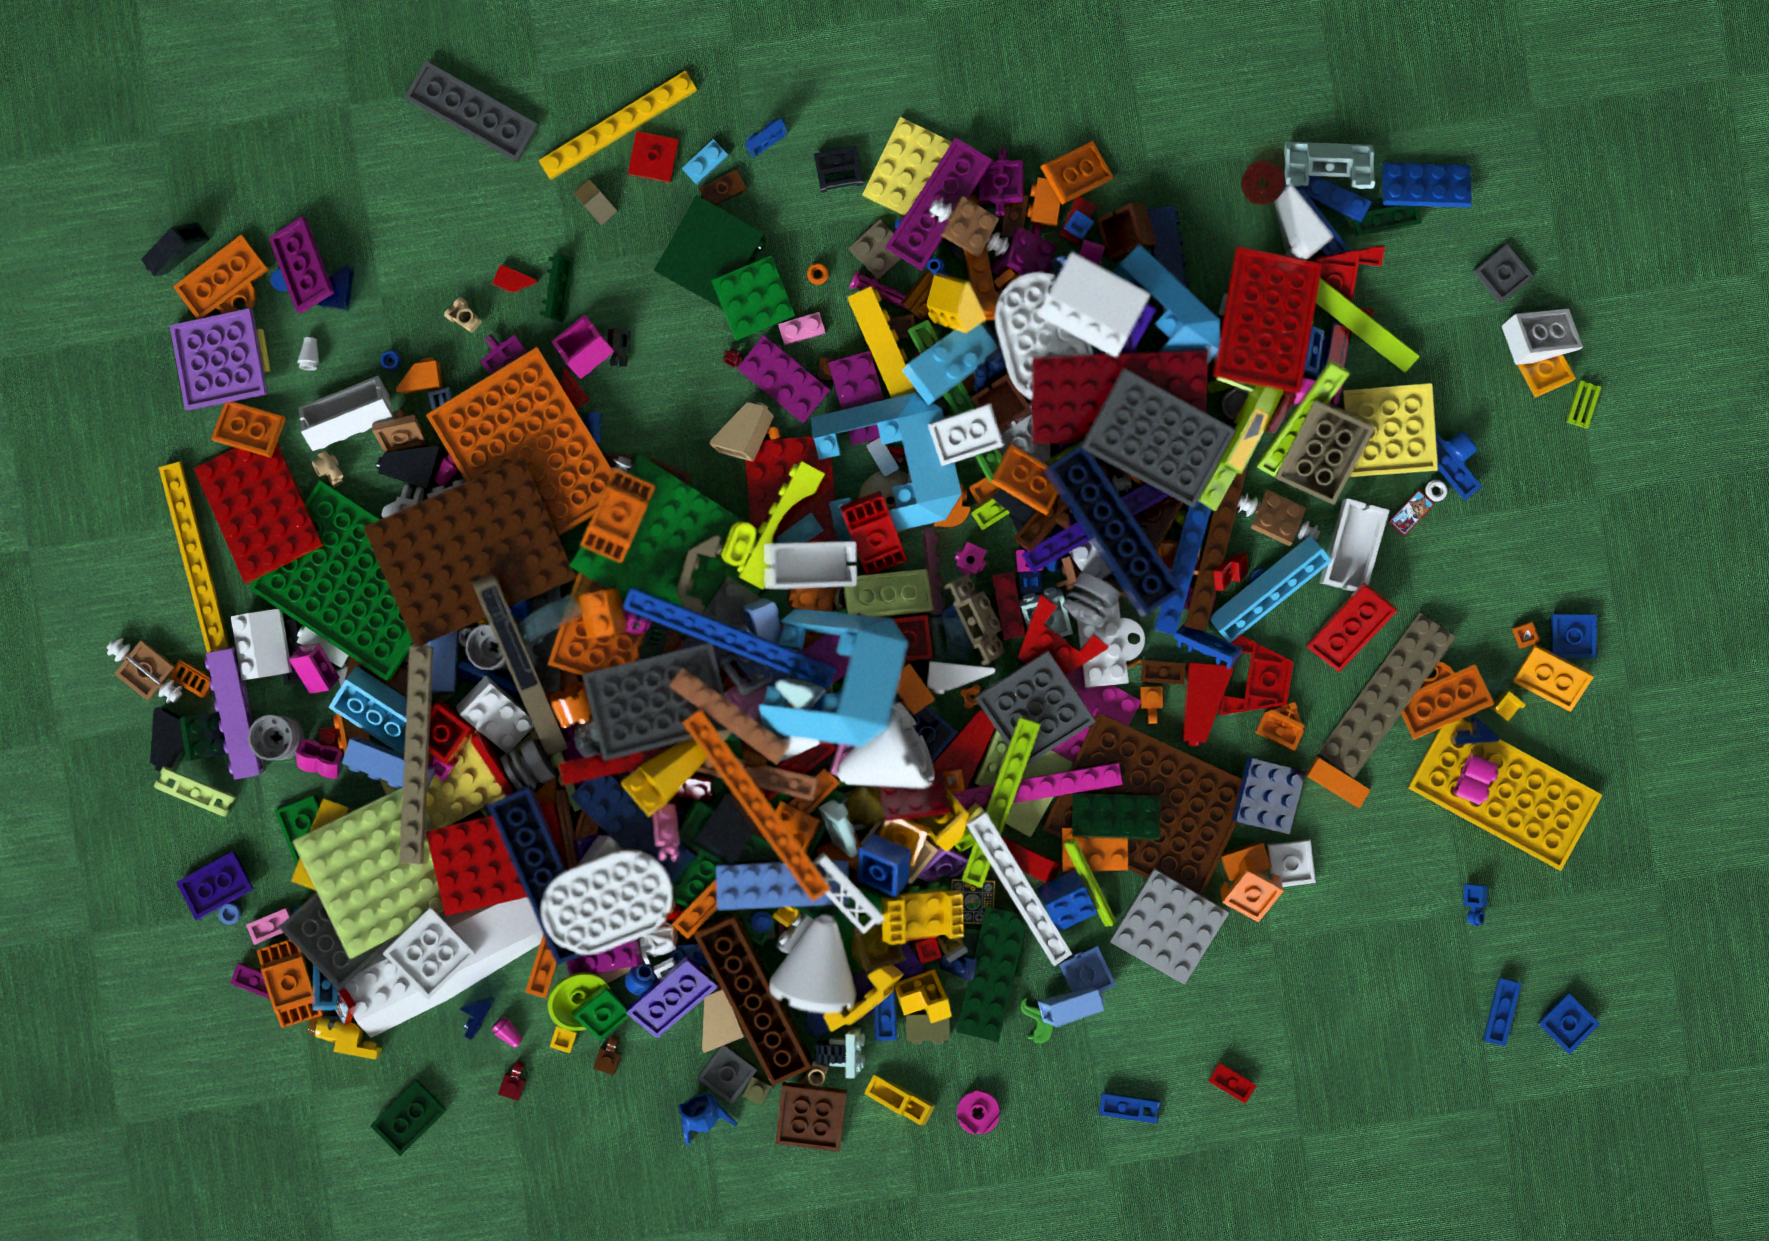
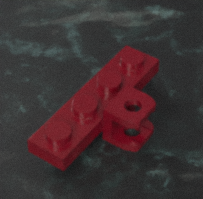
M638 769L628 771V776ZM692 775L667 804H675L677 815L679 807H682L685 803V798L711 801L714 797L713 778Z

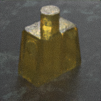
M857 785L849 795L845 805L848 811V816L846 817L849 822L853 824L859 821L865 827H870L884 820L878 786Z

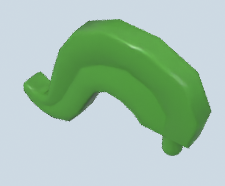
M1024 997L1020 1003L1022 1012L1037 1021V1026L1033 1030L1034 1035H1028L1027 1038L1034 1039V1042L1042 1044L1050 1039L1053 1026L1043 1022L1040 1009L1027 1005L1026 1001L1028 999Z

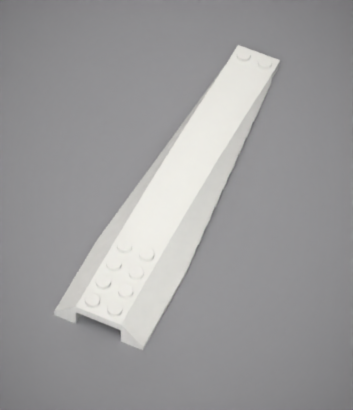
M528 897L445 916L444 911L439 913L447 924L477 954L429 1000L383 955L404 933L402 932L343 987L347 989L356 1004L353 1014L356 1022L372 1038L452 998L538 946L543 932Z

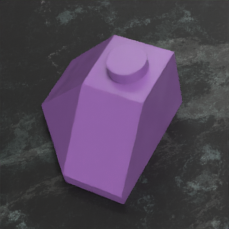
M931 837L927 839L938 851L918 875V878L931 883L938 881V877L949 875L950 878L955 877L965 870L969 859L965 852L960 853L955 845L946 852Z

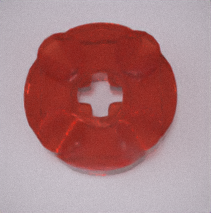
M1260 161L1250 165L1241 180L1244 196L1252 204L1266 206L1276 202L1285 187V178L1281 169L1267 161ZM1260 178H1264L1265 181L1269 180L1266 189L1257 187Z

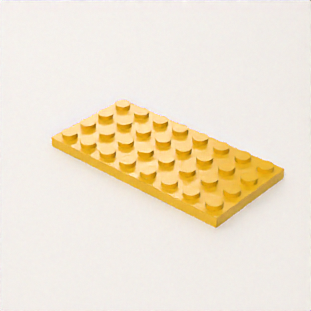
M1463 719L1438 729L1407 786L1408 789L1562 871L1603 796ZM1469 754L1497 764L1498 775L1495 781H1491L1488 786L1490 792L1485 802L1482 801L1480 805L1453 794L1454 787Z

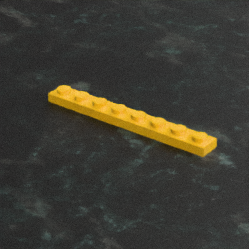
M685 70L541 158L539 162L549 179L552 180L690 96L697 89Z

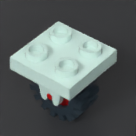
M852 1027L846 1033V1038H831L829 1041L816 1042L815 1061L824 1064L829 1063V1066L846 1067V1078H855L861 1072V1068L865 1066V1056L861 1055V1046L865 1044V1034L861 1033V1027Z

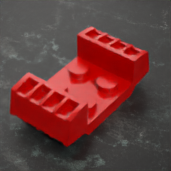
M880 490L840 506L852 540L856 542V550L866 575L878 573L907 561Z

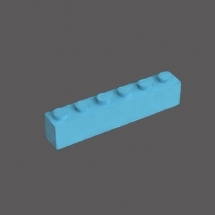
M1310 535L1213 613L1209 619L1227 642L1231 643L1331 563L1332 560Z

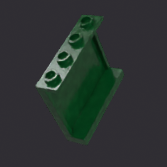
M696 195L657 263L654 272L723 311L711 279L756 261L754 259L756 252H761L766 244V240H764L765 234Z

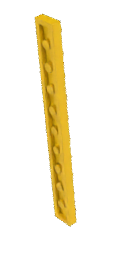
M182 462L158 467L206 651L208 653L211 650L230 647Z

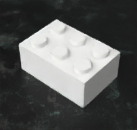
M487 675L456 706L461 717L506 754L534 727L526 708Z

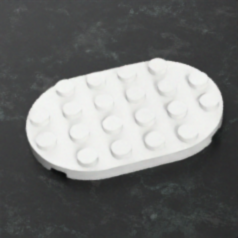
M1040 272L1026 274L1012 281L1001 293L995 309V325L1009 376L1015 387L1031 400L1032 356L1093 354L1091 343L1038 315L1058 279L1052 274Z
M621 850L571 868L561 873L552 881L542 903L544 926L557 944L576 951L575 953L594 954L605 951L652 932L664 921L672 902L673 893L670 878L664 867L656 859L643 852Z

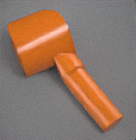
M768 428L766 435L769 434L770 440L782 437L779 428Z

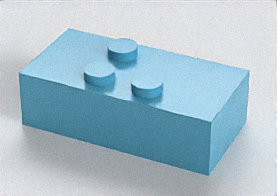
M980 323L967 333L954 330L908 363L902 371L927 405H930L973 374L977 366L984 364L985 358L999 349V347Z
M356 666L346 678L328 708L395 751L403 754L405 751L407 698Z

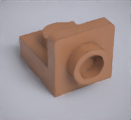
M1069 556L1062 559L1063 565L1061 566L1062 573L1068 580L1057 583V588L1065 589V591L1075 589L1073 585L1080 574L1079 567L1073 558Z

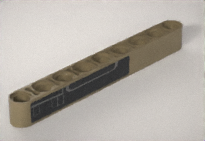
M493 573L473 581V587L546 756L550 757L568 749Z

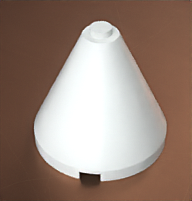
M893 704L887 729L863 747L854 746L842 760L837 770L838 777L842 782L845 781L847 784L912 788H925L933 784L932 781L929 782L934 779V769L923 736H918L913 727L916 722L902 704Z
M820 915V917H817L773 974L769 990L775 998L781 1000L782 996L791 999L790 1005L793 1007L825 1013L841 1012L842 1006L848 1005V1009H851L855 1005L856 988L838 925L832 916Z

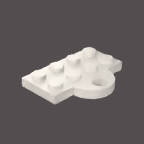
M1118 599L1113 608L1102 606L1109 615L1107 618H1102L1105 623L1101 628L1086 624L1077 619L1080 649L1093 633L1109 645L1107 650L1082 665L1085 688L1128 683L1126 662L1135 659L1143 650L1145 644L1144 632L1135 621L1120 617ZM1136 633L1140 637V642L1138 644L1129 643L1128 635Z

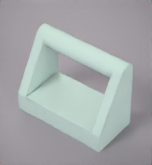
M796 677L779 681L776 684L777 689L798 710L812 707L827 691L824 687Z

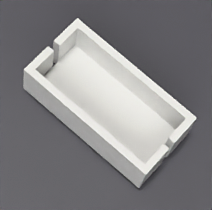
M379 375L299 407L301 432L312 451L325 448L339 440H345L356 433L365 432L372 427L373 423L393 419L390 395Z
M1351 499L1342 500L1327 553L1332 562L1323 568L1319 583L1342 588L1350 592H1355L1363 582L1369 584L1389 510L1372 505L1366 506L1365 503Z
M856 542L764 544V564H769V568H765V588L857 586L856 566H846V561L856 562Z

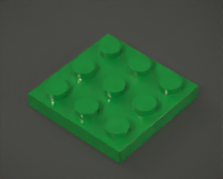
M772 255L711 279L736 341L795 316Z

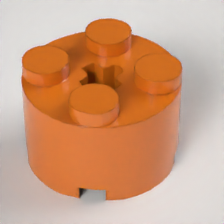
M584 681L570 684L567 686V690L564 692L558 690L549 698L562 728H566L577 721L583 724L591 719L590 715L592 712Z

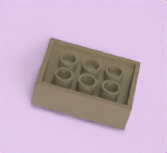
M1315 400L1275 478L1334 505L1375 429L1373 423L1354 413Z

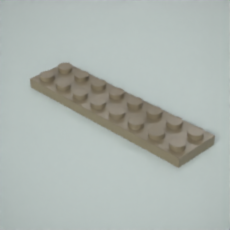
M1419 613L1318 753L1355 778L1453 644L1456 636Z

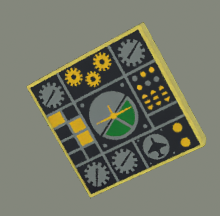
M952 879L951 890H961L963 893V923L982 924L986 905L994 907L995 880H985L981 888L961 881V879Z

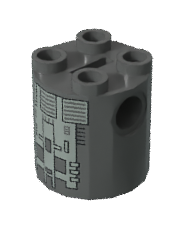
M592 716L589 721L583 724L579 723L574 730L576 747L584 758L602 754Z

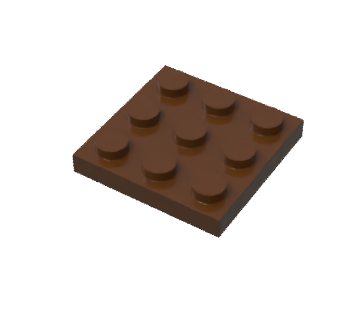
M782 1082L775 1144L840 1152L847 1090Z

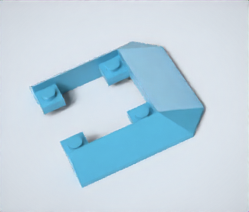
M915 392L811 418L812 436L819 460L841 455L836 434L876 424L882 445L903 441L912 483L892 487L897 509L889 510V514L896 531L946 520L962 494L955 462L941 466L928 424L944 419L943 410L934 403L927 405L918 393ZM851 497L829 502L834 522L833 526L839 542L853 541L840 509L841 505L852 501Z
M794 608L780 621L784 626L779 645L789 649L802 650L806 632L841 636L837 652L840 655L851 656L842 696L826 694L822 713L787 708L789 700L777 687L768 686L764 704L759 705L762 726L774 735L863 747L888 728L908 643L892 619Z

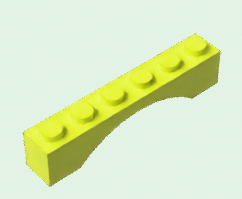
M802 461L798 465L794 463L788 474L791 476L788 484L783 483L779 490L780 499L777 503L773 502L768 511V514H770L768 521H763L758 529L760 534L758 540L754 541L745 563L739 565L737 569L740 572L739 578L760 589H763L765 586V568H769V564H764V544H772L775 530L784 514L795 503L804 497L814 494L825 475Z

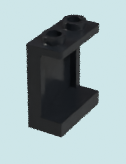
M726 793L721 797L722 800L702 829L694 836V839L728 863H732L758 826L735 794Z

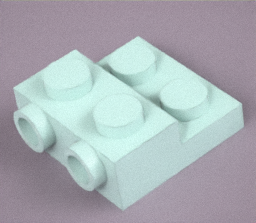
M1055 587L1045 589L1044 595L1057 604V608L1045 621V624L1061 637L1073 634L1068 612L1062 606L1065 600L1061 589L1057 590ZM1034 593L1026 594L1023 596V600H1019L1027 630L1040 595L1036 596Z
M833 799L818 807L832 843L849 857L857 855L858 851L855 846L857 841L853 835L855 829L846 817L848 816L846 807Z

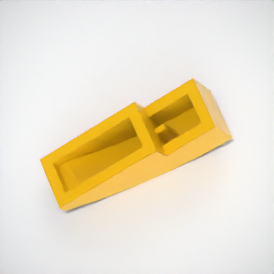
M876 1074L873 1075L864 1094L897 1114L904 1115L921 1126L926 1125L935 1108L934 1104Z

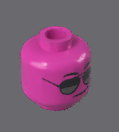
M622 609L627 631L624 632L641 635L649 629L651 619Z

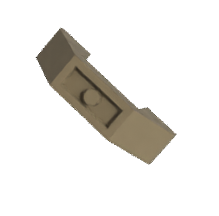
M716 535L687 550L675 591L683 607L701 614L704 610V605L701 604L702 600L687 596L686 591H691L694 579H691V574L693 570H697L700 558L697 557V554L715 558L716 554H720L723 542L720 541L721 537Z

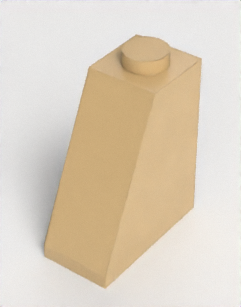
M747 402L710 440L709 444L719 453L754 462L774 415L768 410V406L763 403L756 402V404Z
M720 985L704 998L703 1053L743 1038L745 1035Z

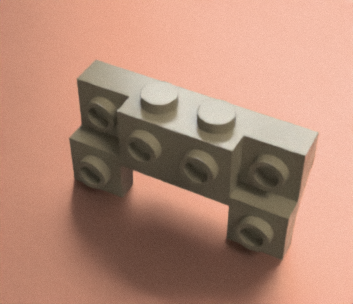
M968 574L946 585V589L950 587L957 600L953 604L972 644H975L974 648H980L985 659L982 664H987L1005 653L1002 642L996 634L1002 628L984 591L977 594Z

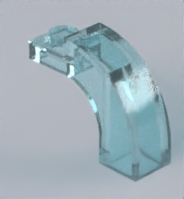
M572 594L534 612L516 626L525 649L542 642L545 635L582 615V612Z

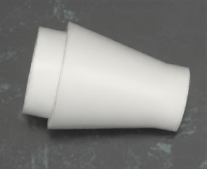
M304 338L297 361L299 368L303 370H317L319 357L316 338Z

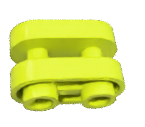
M736 522L731 526L721 550V556L725 562L734 566L745 563L756 537V531L752 525Z

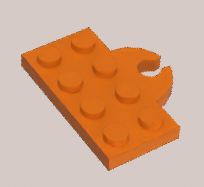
M240 235L179 281L173 288L195 317L202 319L207 318L217 309L222 314L239 311L235 306L239 298H244L246 307L252 309L256 302V289L253 282L269 269L246 238Z
M1443 662L1437 664L1434 668L1437 671L1436 676L1426 679L1401 714L1413 740L1494 705L1492 697L1475 664L1456 673Z

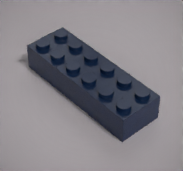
M614 774L586 780L571 798L624 850L640 851L656 859L666 870L671 885L699 856L691 847L680 841L676 847L678 849L676 859L672 860V855L666 852V857L664 860H661L659 854L662 846H656L653 815L648 817L622 786V781Z

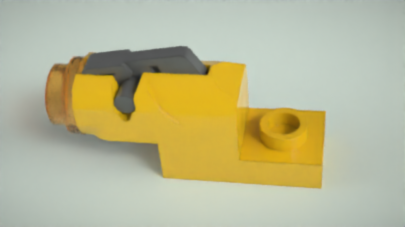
M323 1015L309 1020L307 1033L312 1034V1037L321 1038L332 1043L335 1041L334 1052L370 1059H377L381 1056L382 1047L376 1046V1043L370 1041L361 1043L363 1029L353 1020L345 1026L338 1015Z

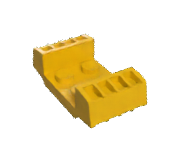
M961 890L917 892L881 898V910L885 918L882 921V940L884 942L903 944L906 943V938L946 935L950 939L964 937L963 893Z
M889 963L868 975L876 989L874 988L864 996L866 1001L863 999L857 1002L851 1009H848V1005H844L841 1012L825 1013L823 1015L831 1032L844 1024L851 1025L864 1017L894 992V985L904 974L892 963Z

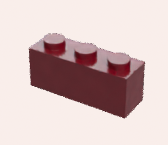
M1014 572L991 576L1003 640L1025 636Z

